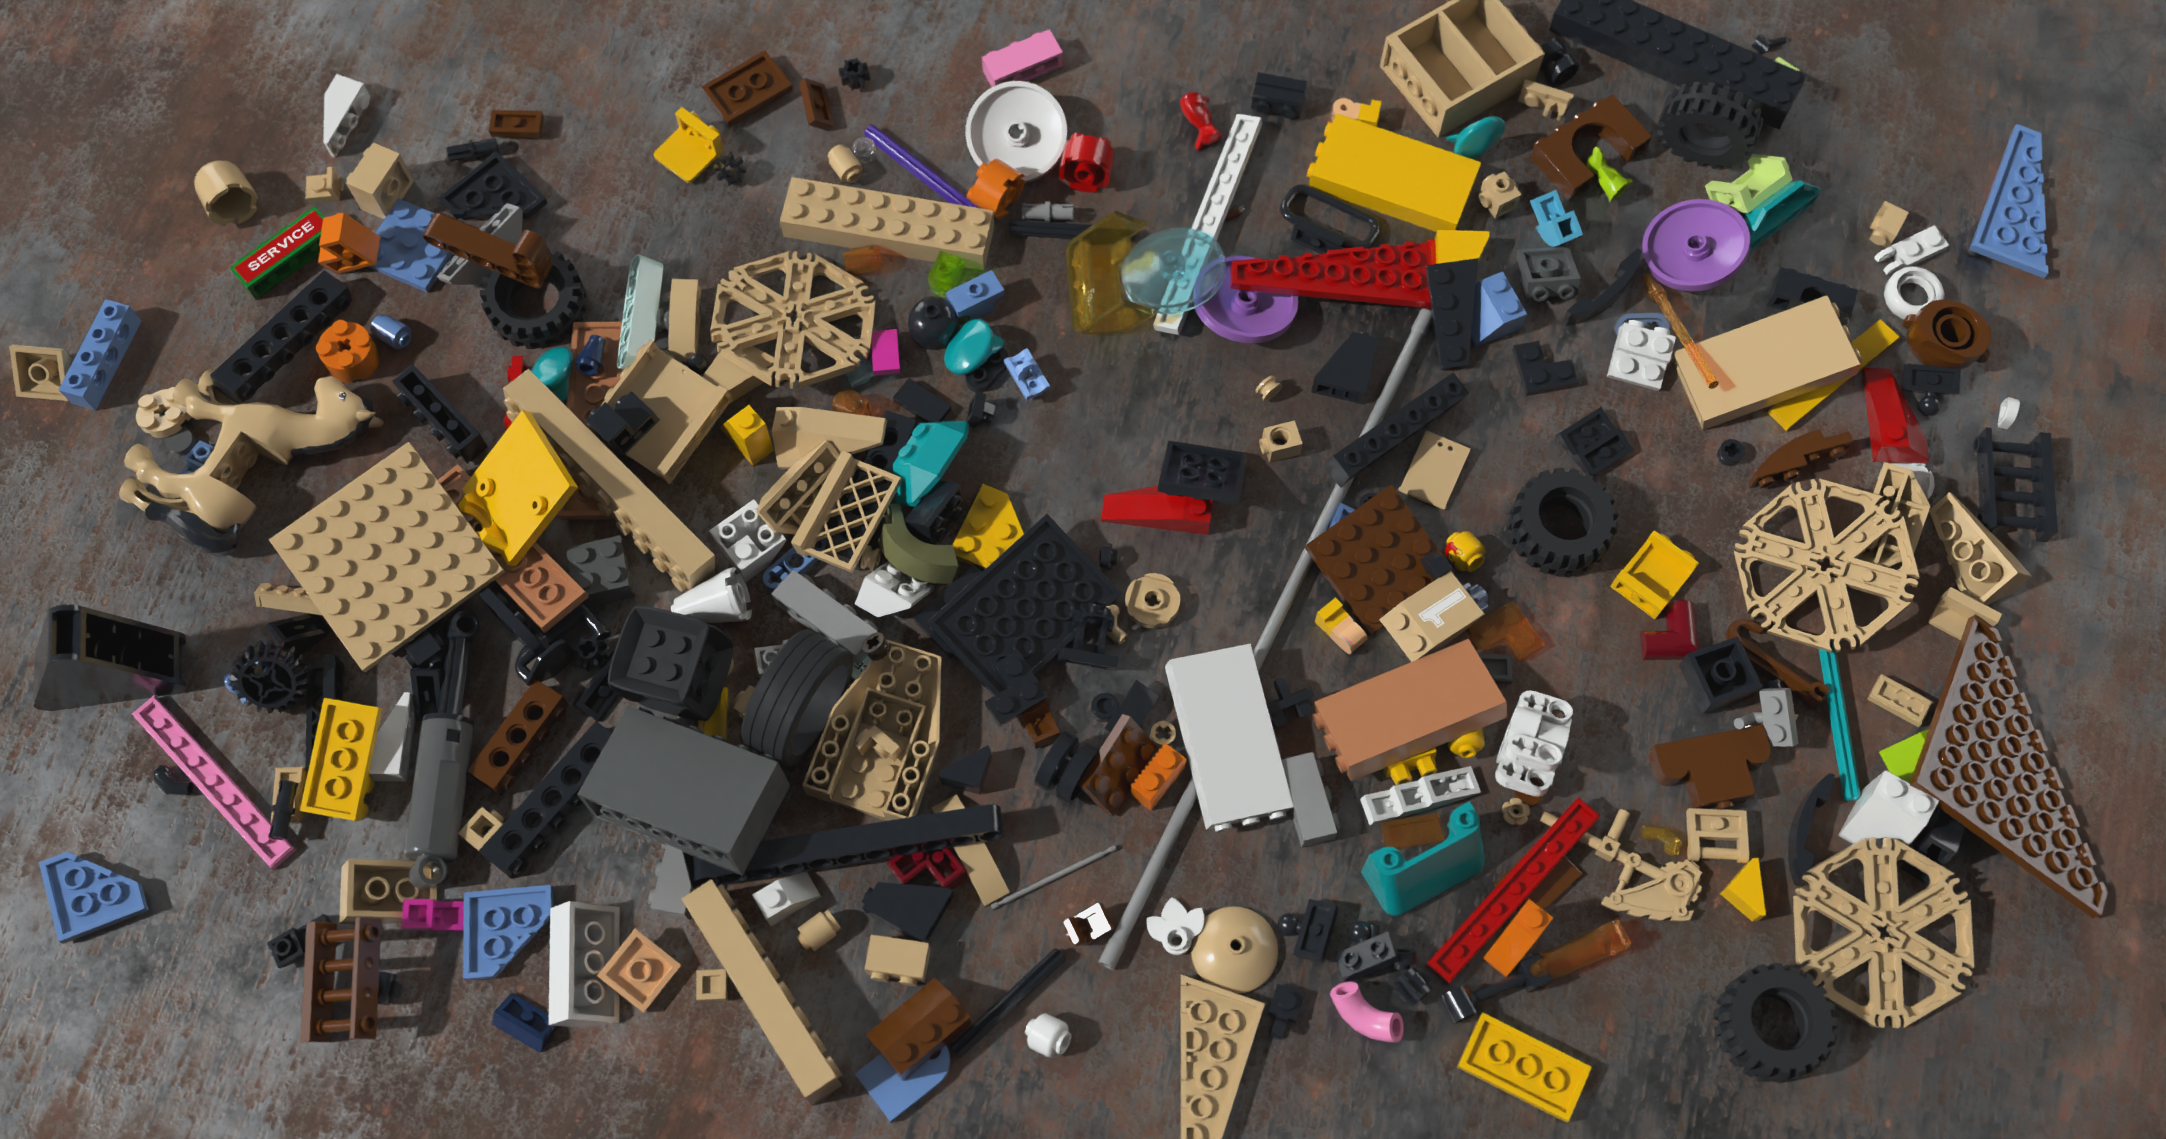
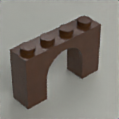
M1613 94L1604 100L1602 98L1597 100L1591 109L1586 112H1579L1571 122L1566 125H1559L1547 138L1541 137L1533 145L1534 149L1530 159L1569 202L1588 190L1594 174L1575 155L1572 149V143L1575 140L1586 136L1601 138L1608 142L1628 163L1646 151L1652 139V135Z

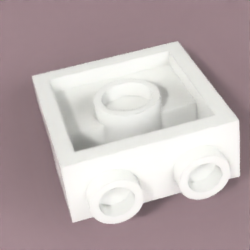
M1630 320L1619 327L1607 377L1658 391L1661 389L1666 365L1670 362L1676 337L1670 335V330L1666 328L1655 327L1653 331L1644 328L1645 324L1640 321Z

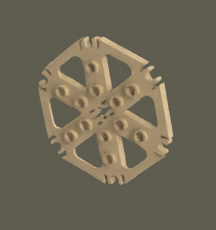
M790 251L734 267V271H729L731 282L722 278L720 284L718 283L710 329V337L712 336L713 343L723 341L717 344V351L721 353L723 358L770 386L773 377H775L776 387L780 386L782 380H788L790 382V389H793L795 387V380H798V389L855 371V368L860 366V359L856 356L866 360L868 354L870 355L875 301L873 295L863 297L868 295V287L864 286L865 283L816 254L814 262H812L811 253H807L806 259L800 260L797 258V251L793 252L792 259H789ZM776 270L785 272L786 279L783 296L753 278ZM817 275H823L844 287L842 290L810 299L812 280ZM731 301H737L759 314L735 323L724 324L726 305ZM794 311H796L797 319L794 321V327H792L791 318ZM850 315H858L863 320L860 339H854L828 322ZM777 339L774 364L771 368H762L741 355V351L745 348ZM804 341L834 358L836 364L813 373L802 371L801 363Z
M1811 479L1810 484L1812 488L1809 491L1802 490L1800 482H1797L1795 495L1791 484L1742 526V529H1748L1752 533L1747 530H1740L1739 536L1748 539V543L1745 545L1735 544L1737 551L1746 553L1734 551L1747 611L1749 613L1751 609L1758 607L1751 614L1753 620L1759 615L1766 616L1767 620L1761 625L1763 630L1769 628L1771 623L1775 624L1771 629L1767 630L1768 634L1832 653L1830 641H1834L1833 646L1836 652H1840L1839 643L1842 640H1847L1850 643L1851 649H1855V636L1858 638L1861 647L1910 606L1911 602L1903 600H1913L1914 595L1908 594L1904 590L1906 586L1917 587L1918 581L1916 579L1919 580L1904 516L1901 520L1893 523V521L1898 519L1900 511L1897 510L1891 515L1885 513L1884 509L1889 506V500L1883 501L1879 507L1876 506L1878 502L1883 500L1884 496L1819 479L1821 490H1817V482ZM1831 497H1837L1861 504L1865 512L1834 538L1826 508V500ZM1791 506L1797 511L1804 543L1766 533L1763 530L1764 524L1784 507ZM1892 535L1897 541L1902 566L1900 569L1894 570L1856 558L1882 536ZM1825 558L1829 559L1830 565L1834 566L1833 568H1827L1826 572L1821 571V566L1817 564L1818 562H1823ZM1761 561L1795 572L1765 597H1760L1755 593L1749 568L1753 562ZM1846 587L1883 597L1888 601V608L1865 627L1855 624ZM1817 592L1825 625L1824 633L1815 636L1789 628L1785 622L1787 616Z
M1864 838L1806 871L1815 876L1804 875L1802 877L1804 881L1809 883V891H1805L1802 888L1795 890L1797 895L1805 898V900H1802L1798 896H1793L1796 965H1801L1804 961L1808 960V964H1804L1799 968L1800 973L1811 970L1815 978L1813 984L1817 986L1821 983L1828 992L1824 994L1826 1000L1833 1001V1004L1871 1027L1885 1028L1884 1020L1887 1016L1891 1019L1892 1028L1906 1027L1962 994L1956 992L1953 988L1965 989L1966 986L1958 981V975L1961 973L1965 976H1971L1972 972L1970 969L1974 968L1971 899H1967L1959 904L1958 900L1965 899L1968 893L1960 892L1955 894L1953 892V886L1960 882L1958 878L1949 879L1945 882L1954 873L1897 839L1883 838L1882 848L1879 849L1876 846L1875 838ZM1852 859L1860 860L1864 866L1865 903L1830 883L1828 879L1830 872ZM1904 860L1925 872L1930 878V884L1926 889L1899 904L1897 861ZM1816 910L1852 932L1818 952L1813 951L1808 945L1807 916L1810 911ZM1949 913L1955 919L1957 948L1954 953L1950 954L1915 932ZM1875 926H1887L1886 932L1889 933V936L1893 938H1879L1881 933L1877 930V928H1875ZM1868 960L1870 1000L1866 1005L1861 1006L1834 989L1833 982L1838 977ZM1902 962L1931 978L1936 985L1933 994L1910 1007L1904 1005Z

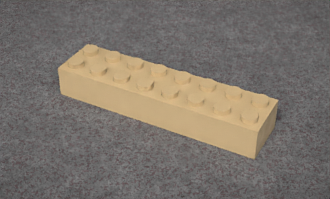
M792 177L780 218V225L783 236L787 238L984 270L994 230L993 210Z
M711 879L681 898L807 1101L813 1106L841 1087L842 1084L838 1079L842 1076L841 1071L831 1056L827 1058L823 1056L822 1053L827 1051L815 1031L808 1032L807 1028L812 1025L799 1005L795 1008L791 1005L796 1000L784 981L777 983L776 980L781 976L768 956L762 959L761 955L765 953L764 949L753 932L747 935L746 931L750 927L737 908L731 909L735 906V903L722 884L716 886Z

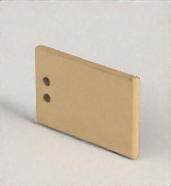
M1426 430L1398 491L1445 510L1471 449Z

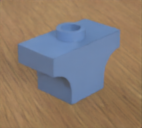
M992 270L946 292V298L954 308L958 318L968 316L970 321L994 311L995 302L1005 295L1002 285Z

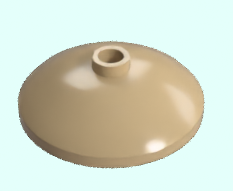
M1224 907L1204 918V926L1201 933L1192 938L1191 957L1195 970L1205 983L1236 994H1244L1259 988L1269 979L1277 963L1278 943L1273 929L1258 913L1243 907ZM1232 942H1239L1241 949L1238 951L1233 950L1230 946Z

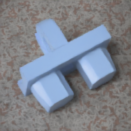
M1027 348L1013 357L1004 359V364L1026 400H1033L1050 389L1049 383ZM1031 372L1033 376L1024 380L1025 378L1029 377V374Z

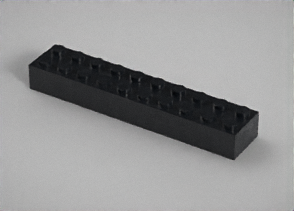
M1561 0L1553 14L1549 29L1551 32L1679 87L1682 84L1693 87L1694 82H1700L1702 86H1708L1709 82H1712L1718 88L1723 89L1724 85L1730 87L1729 91L1735 94L1740 91L1744 94V100L1752 99L1755 102L1753 109L1760 108V117L1763 118V123L1779 130L1807 77V74L1632 0Z

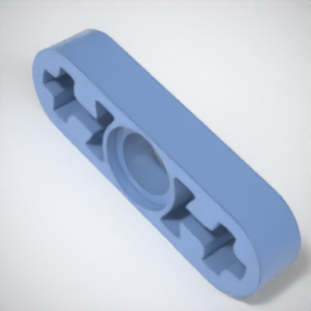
M828 537L819 540L822 544L821 548L815 546L813 549L820 552L825 550ZM792 547L764 572L763 581L765 587L772 593L781 583H772L771 577H780L781 581H783L788 576L787 572L784 573L783 566H785L788 573L794 570L802 575L815 565L819 559L800 555ZM794 556H801L804 558V563L801 567L793 568L789 565L790 559Z

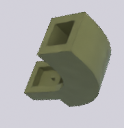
M890 504L886 514L881 519L882 531L878 540L879 547L886 559L898 570L915 579L929 583L951 584L958 568L953 545H932L918 540L906 528L900 504Z

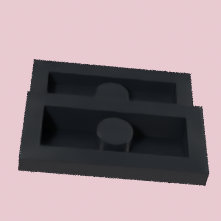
M1602 407L1597 408L1555 435L1579 468L1585 474L1588 473L1592 476L1634 450L1620 427L1614 428Z

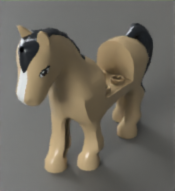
M211 368L203 373L198 384L184 378L174 388L173 401L185 406L187 413L194 419L222 422V428L214 450L204 465L193 473L177 474L161 469L153 461L152 451L137 443L129 449L124 460L125 466L136 472L137 478L131 476L125 480L120 488V499L128 504L138 506L145 512V516L149 521L165 522L184 541L214 556L233 554L239 540L240 529L245 526L257 509L252 501L236 490L244 474L255 464L257 456L261 454L275 462L287 465L293 456L336 452L345 446L354 444L369 428L381 427L384 424L383 420L374 416L376 413L373 412V404L369 399L352 393L336 377H323L316 381L314 387L318 401L316 414H302L286 410L274 404L260 402L236 404L215 388L210 374L215 370ZM200 392L203 393V394H205V395H207V396H209L210 399H211V402H209V401H207L206 399H204V398L200 395ZM144 483L155 486L165 498L149 492Z

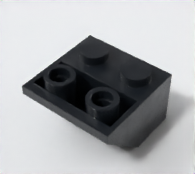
M939 480L927 494L922 496L921 501L904 520L908 531L918 540L935 545L937 541L939 543L943 541L948 533L949 525L952 521L956 522L964 511L961 486L955 482Z

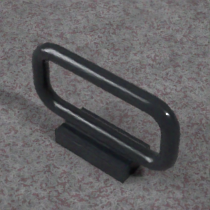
M1306 184L1292 187L1280 205V212L1283 218L1294 225L1290 240L1319 254H1326L1328 250L1363 247L1364 249H1370L1375 244L1382 230L1380 221L1371 213ZM1304 194L1369 224L1371 231L1363 242L1357 243L1294 214L1290 207L1298 195Z

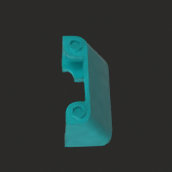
M1470 801L1457 807L1452 812L1446 825L1449 829V835L1446 840L1407 862L1400 851L1394 847L1381 848L1368 856L1361 873L1387 914L1391 916L1403 915L1477 875L1482 870L1485 864L1480 821Z

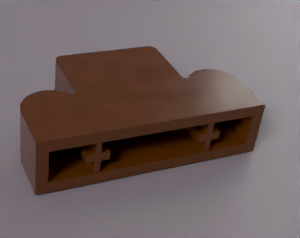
M1762 724L1656 744L1647 754L1654 777L1661 785L1674 786L1682 778L1684 779L1692 808L1729 810L1735 807L1734 804L1746 802L1755 793L1749 771L1758 769L1770 757L1771 748L1764 725Z

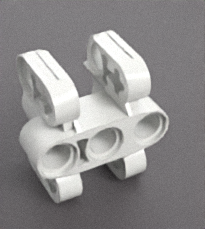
M1525 691L1521 694L1496 763L1499 765L1495 772V778L1500 785L1536 797L1547 793L1549 786L1552 785L1555 769L1559 764L1561 765L1569 737L1573 709L1568 702L1536 691ZM1528 702L1533 704V708L1528 706ZM1555 709L1560 710L1566 717L1557 718L1551 711ZM1507 770L1512 772V776L1507 775ZM1522 774L1526 775L1524 781L1521 780ZM1536 777L1544 782V786L1538 787L1533 785L1530 778Z

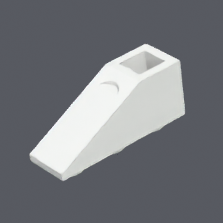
M336 74L324 94V144L332 157H336L339 150L344 147L346 138L351 130L356 127L358 118L363 110L368 107L371 98L363 83Z

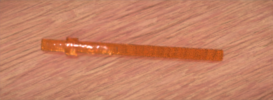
M1651 273L1644 274L1642 279L1649 289L1648 294L1650 298L1659 305L1710 389L1716 388L1719 384L1718 380L1669 303L1665 289L1662 285H1658Z

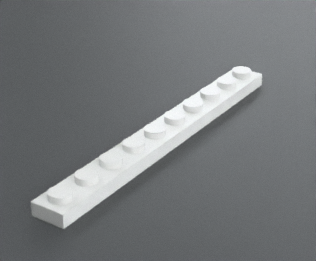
M1237 114L1154 321L1153 326L1157 331L1179 335L1193 301L1196 280L1207 266L1261 129V117Z

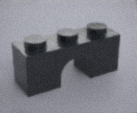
M1781 267L1773 279L1766 306L1786 311L1796 307L1801 299L1813 301L1827 295L1830 302L1837 305L1840 313L1838 319L1841 325L1844 326L1852 316L1858 290L1850 288L1846 284L1833 283L1819 276H1810L1800 273L1795 269Z

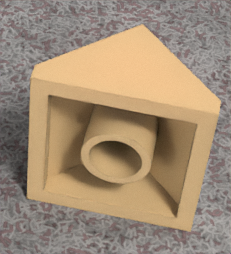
M23 345L9 346L17 397L69 401L58 390L74 360L65 349Z

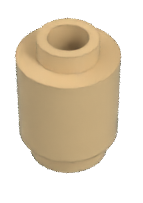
M837 145L829 151V164L842 182L853 183L861 177L863 166L850 148L844 145Z
M826 910L824 913H817L797 929L800 934L796 938L806 951L811 948L815 952L837 936L836 932L841 927L832 914Z

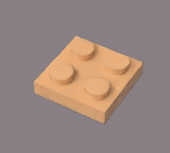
M634 929L598 973L597 977L644 1013L681 964L637 929Z

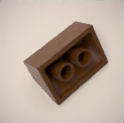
M933 978L869 1031L866 1036L902 1081H904L972 1024L971 1016L952 993L936 978Z

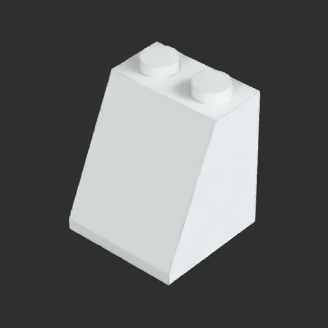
M1885 770L1862 789L1860 799L1856 800L1838 836L1852 844L1861 839L1873 837L1876 839V846L1879 849L1882 848L1883 838L1897 839L1908 846L1927 825L1939 800L1910 786L1909 783Z

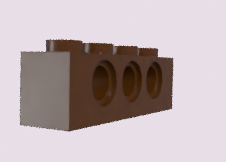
M535 679L467 772L475 780L502 796L505 791L512 788L516 781V775L522 767L525 768L531 762L533 752L539 744L542 745L548 739L550 729L556 721L559 722L565 716L567 706L569 705L562 695ZM543 711V716L539 720H532L536 712ZM526 734V739L522 743L515 744V740L519 735ZM509 757V761L505 766L498 767V762L502 758Z

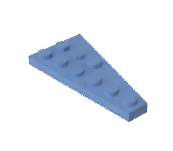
M2016 124L2011 132L1969 250L2045 278L2048 275V265H2046L2045 261L2047 244L2044 241L2046 217L2044 194H2042L2044 178L2043 174H2041V133Z

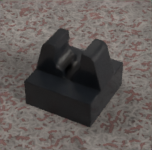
M976 392L970 400L966 418L969 426L975 428L980 421L990 423L992 417H995L997 406L986 402L987 394Z

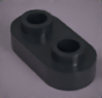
M1001 348L990 355L985 363L976 370L966 374L967 387L975 393L987 391L1007 370L1004 364V359L1009 357L1007 351ZM993 356L1000 357L999 360H992L991 358ZM977 374L983 375L980 379H976L974 376Z

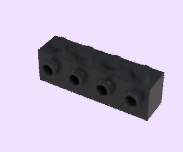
M411 365L392 380L399 391L396 394L398 399L406 407L411 405L415 409L412 412L422 424L427 422L431 426L429 431L439 442L443 439L448 444L446 449L455 459L461 457L468 464L488 448L480 433L414 365Z

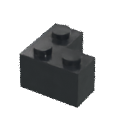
M632 391L628 395L622 396L616 402L614 409L606 402L601 406H597L591 411L589 418L586 420L595 433L621 458L660 421L657 415Z

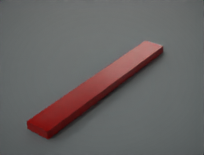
M1577 797L1428 961L1427 965L1449 984L1597 821L1600 815L1580 797Z

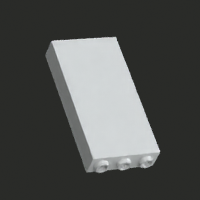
M1251 644L1170 659L1165 665V670L1206 830L1215 828L1216 832L1231 829L1232 824L1242 822L1243 826H1249L1259 823V818L1269 816L1270 820L1286 817V812L1294 806Z

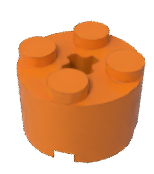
M994 159L989 164L982 163L976 172L978 179L975 185L969 189L966 198L981 209L993 210L994 217L1001 219L1007 215L1008 211L1005 209L1009 203L1014 206L1019 199L1025 185V180L1021 178L1025 177V175L1000 159Z
M335 321L331 327L324 331L316 345V351L333 377L338 378L344 383H353L352 381L369 378L379 365L380 357L377 345L367 330L354 322Z

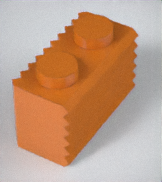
M1162 744L1159 753L1152 757V761H1149L1148 766H1145V770H1142V773L1138 775L1135 783H1131V797L1152 811L1183 772L1187 759L1169 745Z

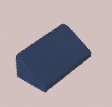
M511 993L493 1014L492 1024L537 1052H541L558 1028V1026L549 1025L548 1013L514 993Z

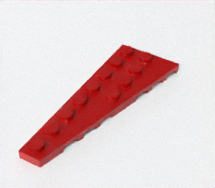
M1428 239V242L1415 244L1413 241H1408L1404 245L1397 246L1381 244L1379 248L1370 249L1354 247L1328 250L1326 254L1312 255V252L1304 253L1303 256L1290 258L1288 255H1282L1278 259L1272 260L1255 258L1232 261L1230 266V289L1431 309L1425 266L1436 264L1435 239Z

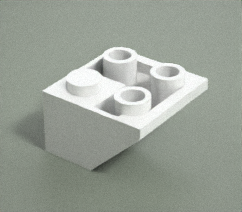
M754 499L709 530L731 565L737 568L736 571L741 573L745 582L767 568L786 542V538L782 533H774L756 513L759 505Z
M887 561L864 578L855 605L876 617H881L911 608L934 591L935 585L910 577Z

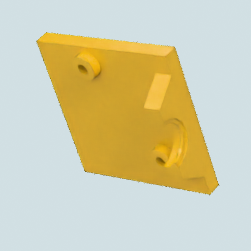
M522 410L464 485L462 490L465 496L458 503V506L463 513L471 515L481 524L482 531H477L476 533L485 546L501 554L507 565L517 566L578 486L532 413Z

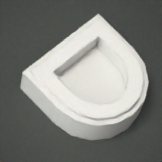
M2008 397L2001 403L1997 423L1999 428L2008 429L2015 421L2020 405L2018 399Z

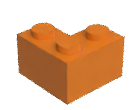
M337 213L336 215L323 218L319 243L318 263L335 274L375 265L377 263L380 236L346 213Z

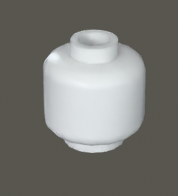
M1044 1013L1036 1019H1031L1025 1030V1034L1028 1036L1027 1043L1029 1048L1046 1057L1053 1058L1058 1054L1062 1055L1070 1044L1071 1033H1069L1067 1023L1049 1014Z

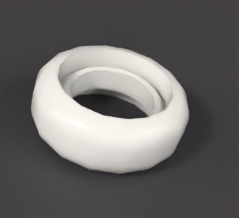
M1914 266L1904 267L1891 276L1885 285L1884 298L1886 305L1892 313L1904 320L1907 315H1916L1922 307L1931 301L1944 300L1945 293L1942 283L1936 275L1927 269ZM1915 283L1922 286L1928 295L1927 303L1915 306L1906 302L1900 293L1901 285Z

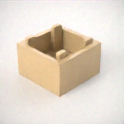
M372 143L370 148H367L363 153L364 157L353 173H350L346 178V185L361 210L385 219L397 199H403L413 184L414 179L399 153Z

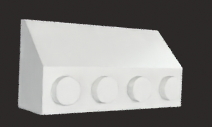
M569 901L550 908L549 1025L582 1027L619 1023V993L598 978L597 975L620 947V907Z

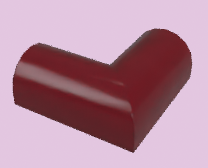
M1682 600L1668 603L1665 606L1667 631H1642L1640 633L1643 660H1680L1686 654L1699 650L1693 602Z
M949 848L896 856L887 862L889 869L901 884L908 885L926 870H929L943 888L951 890L957 887L967 876V869Z

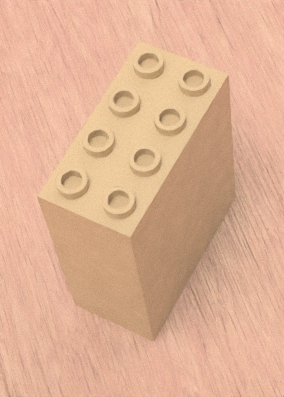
M1451 0L1387 36L1380 67L1439 138L1522 90L1525 79L1535 82L1544 52L1542 47L1535 43L1528 35L1526 28L1520 25L1513 17L1510 9L1505 7L1500 0Z

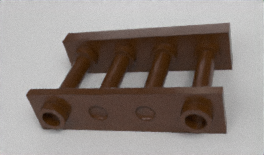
M355 917V928L337 930V923L307 922L300 1042L329 1043L332 1041V1032L350 1031V1039H376L381 919ZM354 940V958L335 960L336 942ZM353 970L352 988L334 990L335 972ZM351 1001V1019L333 1020V1002Z

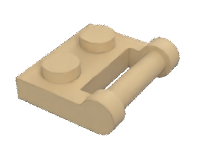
M1689 808L1686 811L1687 858L1689 861H1699V858L1737 860L1738 863H1748L1749 843L1747 813L1745 810ZM1699 839L1736 841L1737 848L1700 847Z

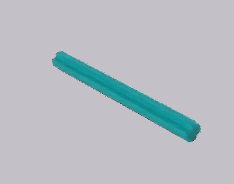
M1830 641L1832 653L1819 649L1824 684L1829 689L1826 697L1843 799L1845 801H1856L1860 799L1861 794L1837 652L1833 646L1834 641Z

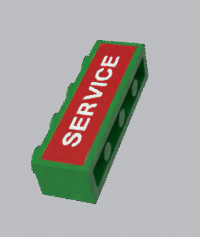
M315 206L309 211H305L299 218L288 226L281 228L278 233L267 241L260 243L257 248L246 256L239 258L229 267L254 299H259L319 255L323 218L325 217Z

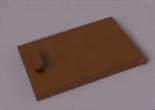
M1564 856L1517 910L1519 911L1529 899L1545 910L1578 877H1582L1583 873ZM1517 863L1512 868H1510L1494 884L1495 888L1507 876V874L1517 865Z

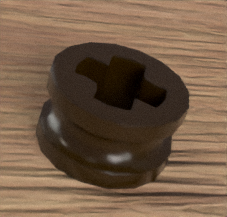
M879 632L869 635L862 644V650L873 661L883 659L891 649L889 641Z

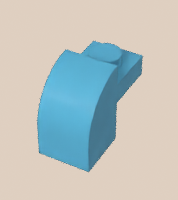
M1556 190L1530 201L1539 223L1536 226L1537 231L1549 246L1555 247L1583 235L1575 212L1565 213Z

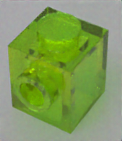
M940 251L928 275L929 289L940 296H945L947 291L958 287L965 274L964 259Z

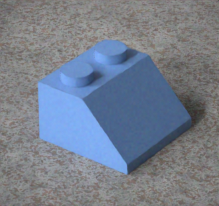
M1503 271L1476 283L1470 339L1474 347L1520 330L1527 316L1525 309Z

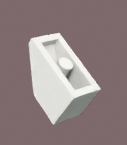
M807 871L778 879L752 895L770 926L775 925L821 897Z

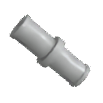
M1045 201V204L1022 203V220L1042 219L1047 222H1051V220H1074V204H1051V201Z

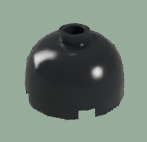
M930 296L915 303L909 312L908 318L910 337L924 349L939 350L946 348L960 330V319L950 302L942 297Z

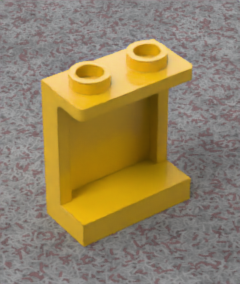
M1653 531L1631 561L1616 576L1610 587L1653 619H1656L1693 573L1699 562L1695 560L1690 552L1681 550L1674 545L1669 537Z

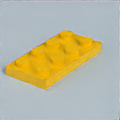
M1483 1012L1478 1018L1457 1065V1068L1566 1123L1570 1120L1592 1068Z

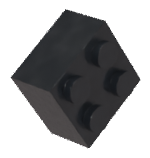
M1739 637L1688 653L1679 663V667L1702 715L1752 698L1762 688Z

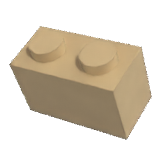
M871 935L865 964L866 974L871 975V980L888 982V978L900 980L899 983L906 986H917V982L925 983L930 955L929 943Z

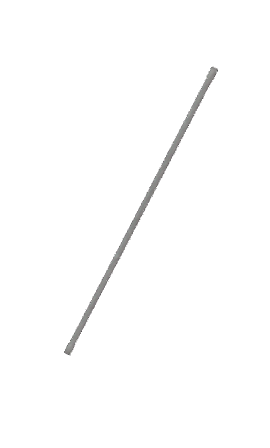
M1420 310L1411 328V333L1359 437L1382 422L1423 337L1433 321L1430 310ZM1354 478L1341 487L1336 483L1307 544L1329 529L1338 506L1342 503ZM1305 548L1253 651L1258 672L1313 562ZM1191 776L1112 938L1109 939L1098 961L1099 964L1110 970L1115 969L1136 920L1197 798L1193 776Z

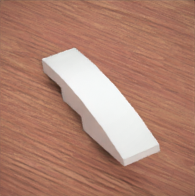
M1469 766L1423 776L1418 781L1395 785L1386 791L1364 795L1360 800L1369 825H1374L1444 806L1477 795L1481 791L1472 767Z

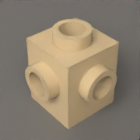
M1505 171L1485 178L1479 192L1481 204L1489 209L1495 219L1516 209L1521 197L1516 182L1509 178Z

